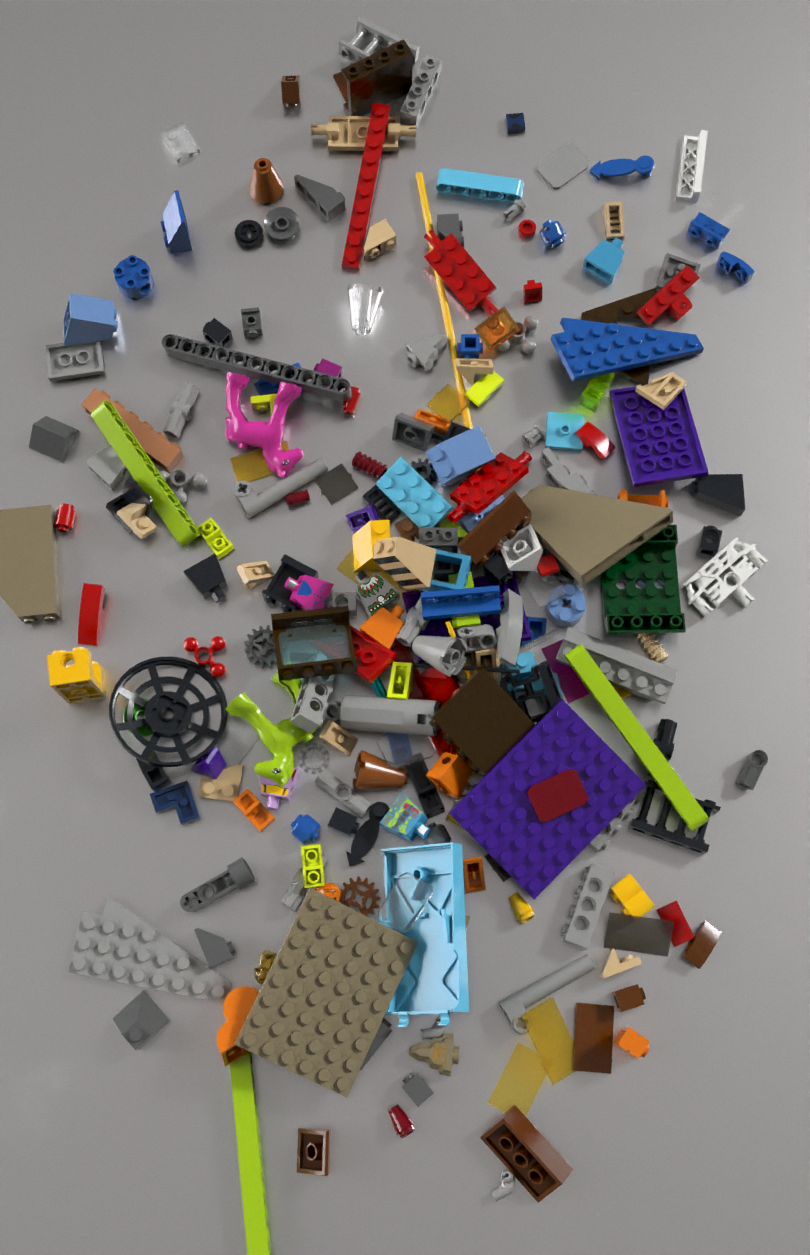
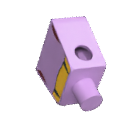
M294 767L291 778L288 779L287 784L280 788L277 782L260 776V794L268 797L266 808L278 810L280 799H290L300 772L299 768Z

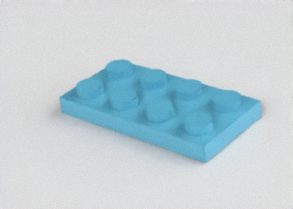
M400 457L376 482V485L418 527L435 528L453 509L403 457Z

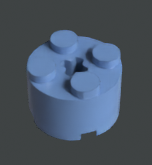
M571 584L555 588L550 593L546 604V615L550 622L565 628L575 626L585 612V596L578 588Z

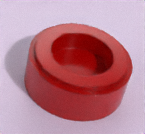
M531 220L521 221L518 227L519 235L526 239L532 238L536 233V224Z

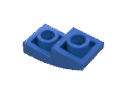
M723 251L717 261L723 271L728 275L734 271L736 276L745 284L754 275L755 271L746 262L730 253Z

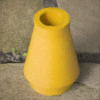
M519 892L512 894L508 898L516 920L520 921L521 924L528 922L535 916L533 913L534 909L520 896Z

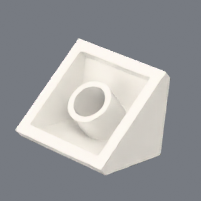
M529 524L519 530L513 539H508L503 543L504 546L501 552L510 571H536L543 549L532 525Z

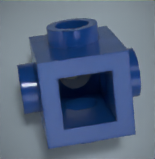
M461 334V342L457 343V354H460L461 358L479 359V354H483V343H480L479 334Z

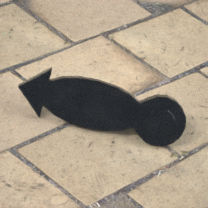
M376 802L371 805L369 809L370 819L357 831L351 845V853L346 851L350 867L365 862L361 858L366 856L375 844L379 834L380 822L390 809L386 803Z

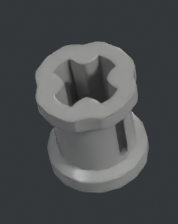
M535 423L527 434L524 433L522 435V440L530 448H533L540 438L546 436V432L540 425Z

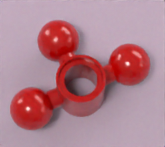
M220 636L212 638L210 648H199L196 638H186L183 642V647L187 652L195 653L194 656L198 665L204 668L210 667V672L215 678L223 677L226 668L222 663L214 662L213 653L215 651H222L225 648L226 642L224 638ZM209 654V658L206 661H201L200 656Z

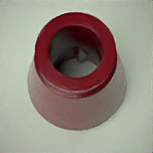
M399 1105L392 1107L388 1111L396 1135H399L401 1139L415 1131L414 1122Z

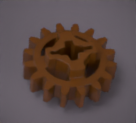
M360 876L357 877L355 882L352 878H349L350 884L344 882L343 886L345 889H340L342 896L339 901H342V904L347 907L354 906L359 908V913L367 917L368 913L374 915L373 908H379L376 901L381 900L380 897L375 895L379 892V889L373 890L375 883L368 884V878L361 881ZM357 885L364 886L369 890L362 891L358 889ZM351 888L352 894L350 898L345 900L346 894ZM355 890L360 896H364L362 899L363 907L357 901H353L356 899ZM372 898V903L367 909L365 906L367 900Z

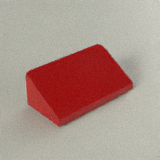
M677 901L656 910L674 947L695 938Z

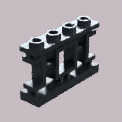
M548 660L531 667L533 676L517 680L515 673H506L502 675L501 681H499L503 690L533 723H538L561 700ZM541 678L545 688L534 691L531 682L538 681ZM524 685L526 694L516 698L513 688ZM541 696L546 712L530 717L525 701Z

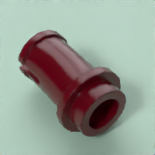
M307 489L295 494L288 493L289 495L285 496L288 507H295L297 504L310 501Z

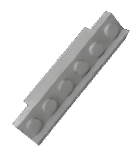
M568 627L555 661L571 667L564 655L581 644L612 686L644 699L647 697L662 704L666 703L675 681L676 669Z

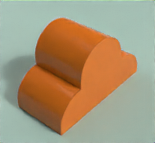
M248 986L238 987L232 990L224 1000L223 1013L226 1022L218 1031L217 1046L225 1067L250 1052L235 1045L234 1042L259 993L255 988Z

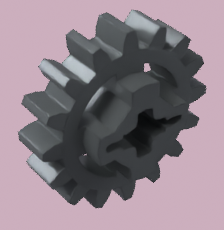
M267 625L266 629L259 626V631L252 629L254 634H247L249 641H244L245 646H247L244 649L245 653H250L247 656L248 659H253L254 665L260 662L261 667H264L265 663L271 667V662L273 661L277 664L275 645L271 640L273 630L271 631L269 625ZM265 643H268L269 646H267L266 649H263L262 646H265ZM282 646V652H285L286 647ZM253 649H255L256 651H259V655H260V656H257V655L253 652Z

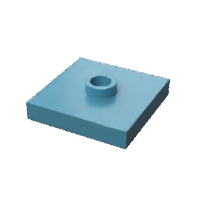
M548 412L545 448L582 451L583 443L575 432L584 425L585 415Z

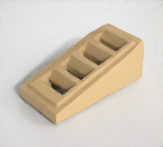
M623 202L604 203L603 215L606 238H625ZM617 210V213H609V211ZM610 217H618V220H610ZM616 223L619 224V226H611V227H610V224H616ZM611 230H619L620 233L611 234Z

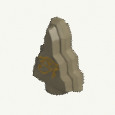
M443 1034L441 1038H432L429 1043H418L409 1048V1055L418 1061L427 1062L430 1068L439 1070L441 1075L451 1076L452 1065L458 1064L459 1047L454 1046V1034Z

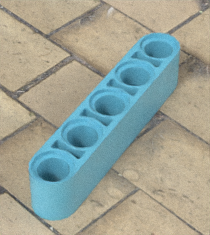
M447 168L439 170L436 189L443 193L511 203L522 199L524 182L516 178Z

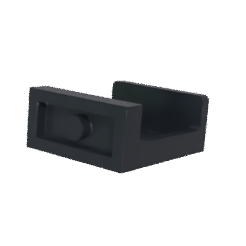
M284 554L281 559L282 564L267 589H263L262 595L265 602L270 605L276 604L280 606V609L286 613L299 611L300 609L289 600L292 591L284 587L287 579L291 577L298 581V578L303 575L317 579L319 576L318 571Z

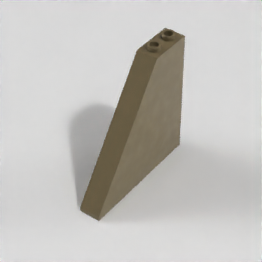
M539 485L535 489H531L528 494L521 498L532 514L531 521L526 526L532 525L540 544L550 554H553L555 559L582 586L589 583L673 523V511L670 508Z
M51 505L0 510V596L17 617L26 624L36 623L37 620L52 622L56 618H61L56 528L54 527L55 510Z

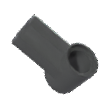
M755 750L747 756V762L737 781L738 784L751 790L754 789L764 766L768 762V756L764 751ZM754 755L760 756L762 760L760 765L754 763Z

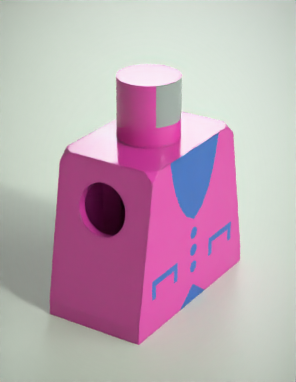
M303 575L298 578V581L289 577L284 587L292 591L289 600L304 611L322 609L334 584Z

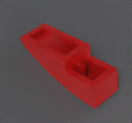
M83 583L78 625V644L98 646L104 611L102 608L105 595L103 585Z

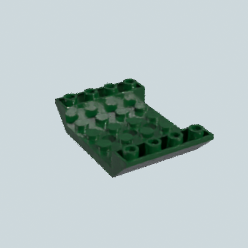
M668 525L601 573L603 617L607 634L686 632L684 613H681L676 559V546L678 543L677 525ZM641 580L645 583V587L639 589L635 586V582ZM661 580L664 583V587L656 588L654 582ZM619 581L624 582L626 588L619 589L616 583Z

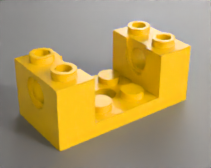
M76 647L73 648V651L57 650L53 654L47 655L50 686L67 703L106 697L103 667L100 663L92 661V656L88 649ZM68 661H75L74 664L66 666Z

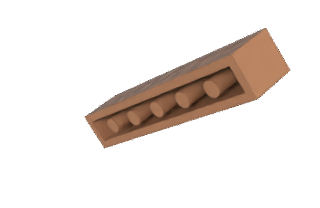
M95 388L81 404L84 411L91 416V411L104 400L109 401L115 407L150 460L170 474L183 459L182 448L175 442L170 443L163 433L155 432L148 422H141L134 412L126 411L119 401H112L105 391L102 390L100 392Z

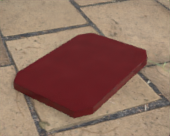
M567 769L534 784L527 791L539 821L545 822L584 805L588 800V795L577 771Z

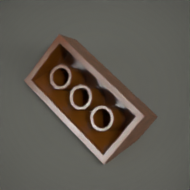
M513 490L458 543L461 553L471 556V563L476 568L480 565L483 567L490 560L489 557L494 552L498 553L503 548L505 541L513 539L518 533L517 530L521 526L525 527L531 521L532 514L530 509Z
M516 1105L506 1111L480 1137L537 1202H540L561 1186L573 1171V1168Z

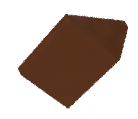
M298 1128L297 1173L320 1176L329 1175L331 1129Z

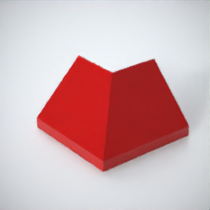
M428 668L415 676V680L427 700L441 701L442 705L453 695V691L460 688L453 674L446 676L436 668Z

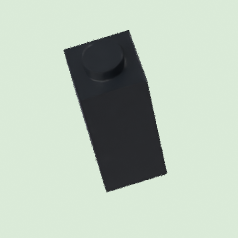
M708 474V476L698 477L692 481V492H695V499L737 516H741L745 511L743 474Z

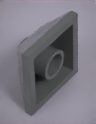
M145 990L113 1018L121 1034L135 1050H140L170 1022L169 1018Z

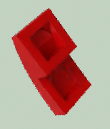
M586 422L575 432L585 447L591 446L601 460L606 458L616 448L609 438L590 422Z

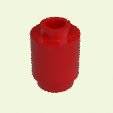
M62 503L57 508L54 527L57 528V531L68 533V531L73 530L76 514L73 505Z

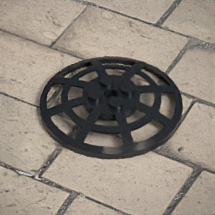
M156 657L136 664L123 674L116 683L109 703V720L116 739L132 756L155 766L178 767L200 760L207 755L210 749L218 744L226 728L228 712L225 709L228 706L225 693L219 682L204 667L184 658ZM174 665L184 667L187 671L183 679L171 676L159 677L156 666ZM148 669L151 680L140 685L134 693L123 687L134 675ZM194 673L203 677L214 689L216 695L205 699L200 690L190 683ZM173 683L178 684L179 687L176 692H164L161 684ZM151 686L154 687L156 695L151 697L149 701L139 697L146 689ZM186 689L190 690L198 698L199 702L190 705L187 699L183 697ZM120 694L129 700L127 722L116 724L115 706ZM219 702L221 722L219 730L215 731L207 728L209 722L208 706ZM134 704L145 709L143 719L133 721ZM200 709L203 710L201 726L191 722L192 712ZM171 711L174 716L172 718H165L163 712ZM147 726L154 733L150 741L143 738L136 728ZM186 729L197 733L190 741L183 744L180 734L186 731ZM131 730L135 738L146 746L141 755L127 745L119 731ZM203 735L214 738L204 751L195 757L189 758L186 749L196 744ZM161 737H172L175 747L158 746L157 743ZM153 750L164 753L178 752L182 761L161 762L149 759V756Z

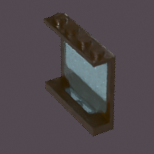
M348 606L271 614L279 681L358 672Z

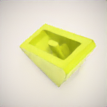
M393 662L387 693L388 699H408L412 692V663Z

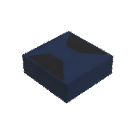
M523 113L506 114L508 133L525 131Z

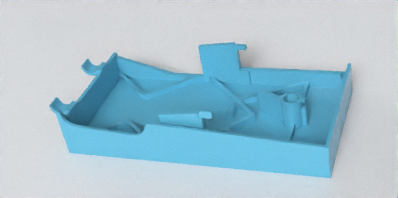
M451 842L381 849L384 852L386 920H382V914H378V922L418 942L385 1015H398L400 1018L398 1027L408 1026L409 1015L440 1014L441 1021L438 1025H448L450 1023V1013L469 1012L462 844Z

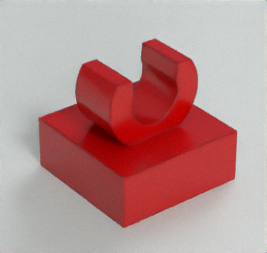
M527 280V284L523 285L524 303L542 301L543 287L541 282L535 283L534 280Z

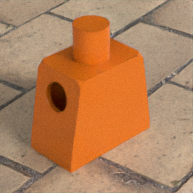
M397 604L394 605L390 612L381 607L360 626V632L392 651L397 641L396 637L404 625V622L399 619L404 613V609Z
M445 752L428 771L426 776L445 795L460 799L472 770L465 763L466 758L463 760L457 753L454 755Z

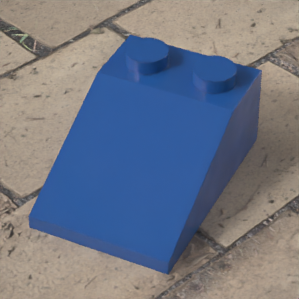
M176 190L163 212L164 221H161L162 230L167 234L164 237L165 246L170 248L171 254L192 250L179 191Z

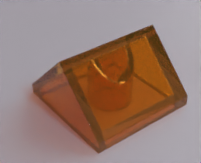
M502 306L474 327L490 352L520 331V328L505 306Z

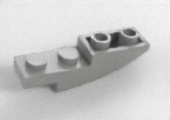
M549 447L542 450L540 458L548 467L545 476L556 488L597 495L594 490L589 489L582 475L579 476L577 472L569 475V469L559 462V457L555 451H551Z

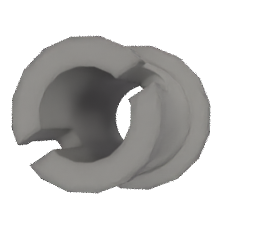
M521 199L515 200L514 204L503 212L505 218L508 216L507 220L511 221L517 214L524 211L526 205Z

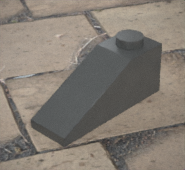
M297 174L294 176L295 186L328 221H331L345 210V197L341 192H337L330 186Z

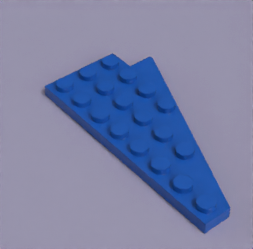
M562 318L560 324L564 332L553 334L550 339L572 382L700 354L704 349L695 334L571 318Z

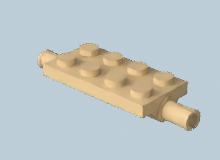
M329 116L327 124H311V136L326 135L328 137V150L364 151L370 116ZM389 116L382 151H398V138L400 136L416 137V125L400 126L399 117Z

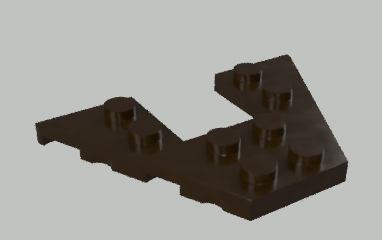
M657 288L582 312L581 320L617 324V320L645 323L636 312L656 294ZM650 365L617 373L625 375L628 380L632 379L638 384L646 385L649 382Z

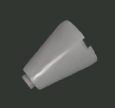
M420 635L412 642L414 654L446 676L458 674L466 662L464 651H467V645L461 638Z

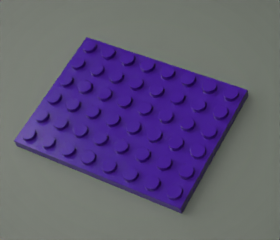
M561 699L462 798L449 814L535 900L636 797L646 784ZM567 769L576 770L588 795L587 802L547 822L539 821L527 795L530 786Z

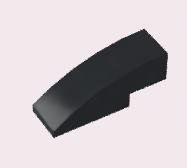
M419 753L403 760L426 817L429 819L445 812L435 784L426 776L429 770L422 754Z

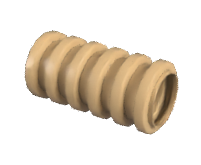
M640 633L637 635V639L641 640L640 644L644 645V650L647 649V654L651 655V660L653 659L655 662L661 663L668 658L669 654L665 653V648L662 649V644L658 643V638L655 639L654 633Z

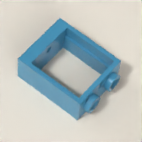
M436 550V561L461 565L456 585L431 580L430 587L417 590L432 592L465 589L471 568V556Z

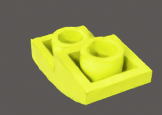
M493 371V374L482 376L466 392L465 396L479 407L490 398L495 390L503 385L505 380Z
M209 518L197 527L200 535L218 559H221L235 549L212 518Z
M321 844L301 846L304 887L325 886Z

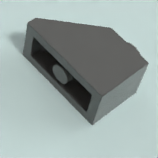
M199 928L194 929L210 968L217 967L234 959L233 953L236 951L231 941L228 942L223 937Z

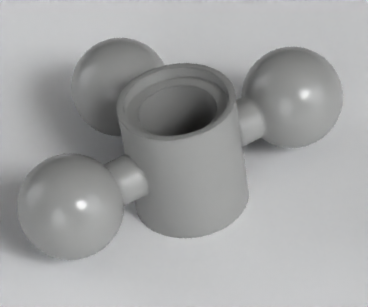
M526 317L524 324L521 322L512 323L508 336L499 337L496 340L497 349L506 351L510 347V343L513 345L522 344L521 349L524 353H533L536 344L533 340L525 338L526 330L531 331L537 328L538 320L536 317ZM513 332H519L520 335H515Z
M182 469L174 470L171 475L166 471H159L167 484L172 482L177 486L174 494L181 504H184L187 500V495L183 489L188 488L191 483L198 488L204 487L207 483V478L203 473H196L192 477ZM180 475H185V480L182 483H177V478Z

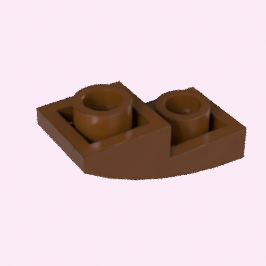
M707 921L702 922L695 938L689 942L683 958L700 969L711 954L722 932Z

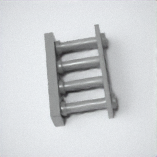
M360 16L357 20L356 35L350 43L343 40L339 41L338 55L356 63L370 56L377 45L386 48L404 38ZM362 38L371 41L364 51L356 47ZM404 39L412 51V63L415 64L418 60L420 46Z

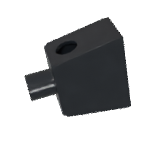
M216 554L183 571L188 581L204 599L212 595L215 602L218 603L226 598L222 589L228 585Z

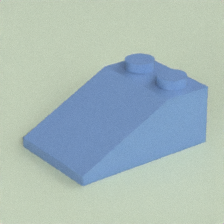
M480 426L445 440L426 451L440 482L446 486L454 484L496 459Z

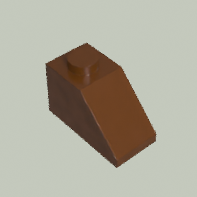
M300 75L282 76V104L292 107L300 103Z

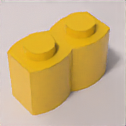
M628 874L610 888V897L616 904L620 903L624 908L622 912L628 920L632 919L635 922L655 907L631 874Z

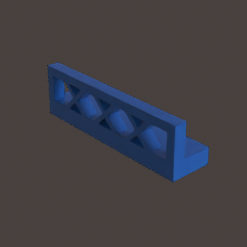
M499 585L421 592L423 620L501 613Z

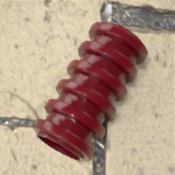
M360 451L355 454L352 460L353 467L357 466V469H362L363 472L367 471L368 475L372 474V477H377L378 480L387 471V465H382V462L377 463L376 459L372 460V457H367L366 454L362 455Z

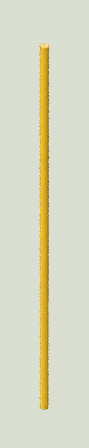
M418 172L416 173V180L426 231L429 237L432 238L428 231H434L423 174ZM435 271L465 427L472 429L463 376L456 369L455 358H459L457 354L445 285L442 278Z

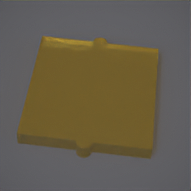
M447 384L440 392H436V396L427 403V406L450 424L458 415L462 414L461 412L470 404V401Z

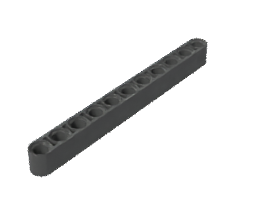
M168 334L162 339V346L170 357L241 374L277 385L280 382L295 384L302 387L304 392L338 401H348L353 394L349 381L344 378L173 334ZM277 370L276 373L270 374L272 371ZM312 379L311 382L305 383L306 380ZM324 384H330L328 387H322ZM343 388L347 389L345 392H340Z

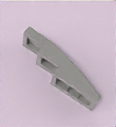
M508 589L503 593L505 607L500 613L501 626L496 629L498 659L514 667L522 636L523 601L520 595Z

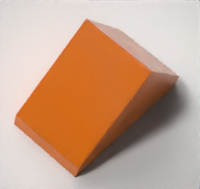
M482 856L463 859L466 893L486 890Z

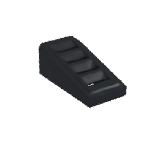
M374 485L362 496V500L367 506L373 504L381 520H389L390 524H392L402 515L377 485ZM382 500L383 502H381V503L376 507L375 504H376L378 501ZM387 505L388 508L381 512L380 510ZM392 510L394 513L386 518L385 516Z

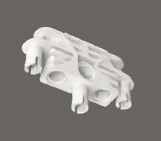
M735 538L682 586L683 589L687 588L688 591L687 594L690 600L688 605L693 604L706 617L731 594H734L745 607L750 604L754 597L741 585L768 561L755 549L756 544L738 542L739 538ZM733 547H738L743 551L738 553ZM739 560L740 562L735 567H733L732 565H734ZM726 572L725 577L721 579L720 576ZM726 580L733 581L734 586L728 585ZM693 584L699 589L696 594L692 588ZM711 584H713V586L707 591L706 589H707Z

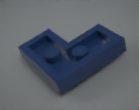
M187 780L150 794L156 813L175 807L181 825L200 819Z

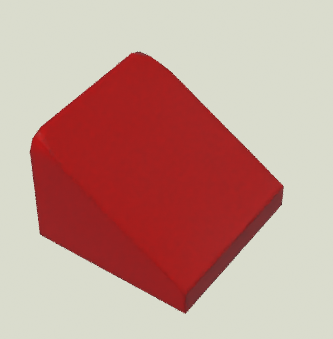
M553 554L540 557L537 569L542 577L560 571Z

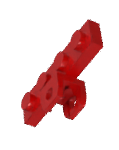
M687 265L636 313L648 326L664 311L671 318L678 321L692 308V303L684 295V292L700 277Z

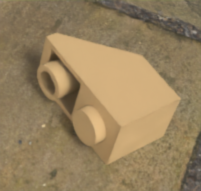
M386 219L370 227L364 246L365 260L373 259L379 253L390 250L396 245V234Z

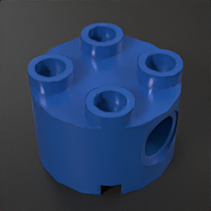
M131 255L120 261L114 268L115 281L119 291L126 298L142 299L152 291L153 277L149 266L142 259Z

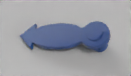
M644 155L635 161L632 159H614L602 164L599 161L590 169V172L600 179L601 175L619 177L632 174L635 171L640 173L643 178H648L655 165L652 157Z

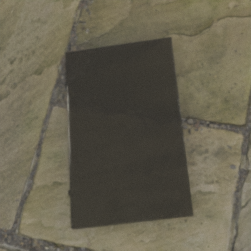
M609 913L603 947L668 956L674 921Z

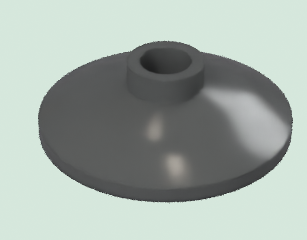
M287 207L272 209L264 219V227L267 234L278 240L291 238L297 233L300 226L298 215Z

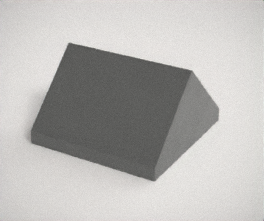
M401 412L395 417L392 440L426 452L436 425Z
M45 416L33 424L29 448L63 462L79 430Z

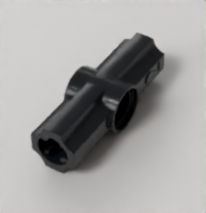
M661 719L657 736L653 742L669 762L674 750L673 740L677 723L670 719Z

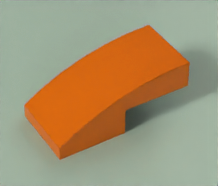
M248 788L233 801L260 832L275 820L273 815Z

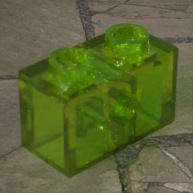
M610 373L592 377L581 395L579 405L595 413L612 385L615 374Z

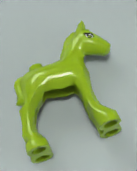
M277 671L270 680L286 688L292 697L295 707L302 685L301 680L279 681ZM243 692L233 699L225 710L232 716L245 718L255 728L262 743L272 753L273 760L258 762L254 766V771L262 777L277 782L280 788L287 784L288 779L291 778L294 772L292 747L301 741L304 744L314 738L312 734L319 728L309 733L290 723L291 718L282 720L274 725L266 719L257 705Z

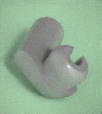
M437 1017L432 1028L421 1029L422 1040L440 1038L448 1025L439 1026L441 1017Z
M511 1171L503 1172L501 1186L491 1192L496 1202L511 1194L514 1190L515 1175Z

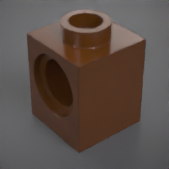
M638 984L612 992L618 1012L645 1005L643 1000L646 999L643 988H639Z

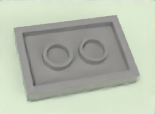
M101 341L68 346L64 345V343L45 345L48 379L50 382L105 374Z

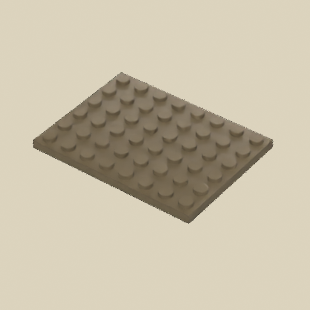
M309 888L234 1044L347 1097L418 942Z

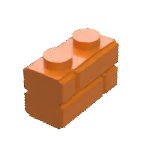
M630 1027L622 1028L613 1042L615 1047L624 1051V1053L632 1058H644L650 1049L648 1046L649 1040L642 1035H638V1032Z

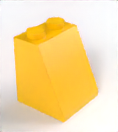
M369 521L352 535L354 572H361L363 570L365 572L385 571L373 560L376 541L391 538L390 521Z

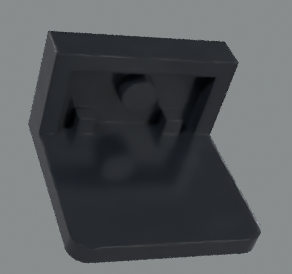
M131 477L126 478L122 494L106 504L108 511L129 533H132L133 530L117 515V511L131 503L147 505L145 515L149 518L153 506L151 496Z

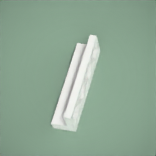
M701 130L699 137L684 135L676 197L678 200L697 202L699 199L708 131ZM687 142L697 143V147L691 150L687 146ZM689 156L695 160L691 165L685 161ZM688 171L693 175V178L689 181L683 176ZM687 186L691 191V195L681 194V190Z

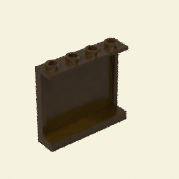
M404 39L341 69L347 80L348 102L344 103L343 107L348 116H364L372 111L373 103L386 105L408 94L412 86V51Z
M478 666L473 671L474 675L433 715L428 714L427 717L431 720L429 724L436 731L440 730L444 734L442 738L450 746L453 744L457 748L455 752L463 760L466 758L471 763L469 767L474 773L486 775L535 724L485 668Z

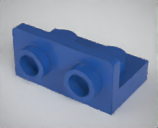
M701 212L691 221L688 232L692 236L702 239L709 246H714L717 249L730 231L729 228Z

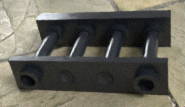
M644 781L646 784L645 790L647 791L639 817L630 821L628 829L703 855L706 854L709 844L705 843L704 836L708 822L698 828L696 837H693V839L686 837L684 832L687 824L682 817H680L677 830H674V832L666 830L667 827L665 825L672 806L667 797L665 798L658 824L654 826L647 823L646 819L654 793L666 795L655 781ZM696 799L709 819L711 812L717 813L720 811L721 807L716 806V802L707 799L704 801Z

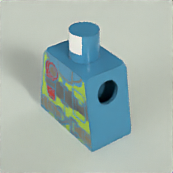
M401 793L380 822L385 830L409 841H413L417 834L425 839L431 830L425 825L428 820L426 815L404 793Z

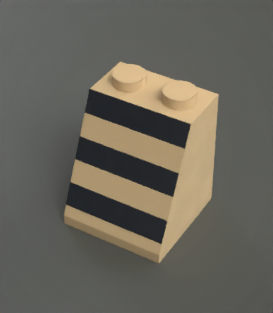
M399 536L376 541L373 560L404 589L428 588L431 583L437 549Z

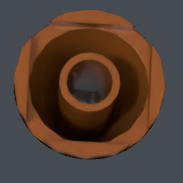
M260 158L255 161L249 183L251 197L254 201L263 205L264 203L274 204L280 200L284 193L282 179L270 160L266 158Z
M361 750V753L358 754L354 768L356 778H353V789H397L407 784L408 773H406L404 768Z

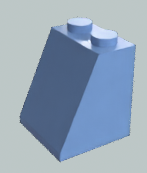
M70 293L63 318L64 345L111 339L113 332L117 331L118 322L115 321L117 309H114V301Z

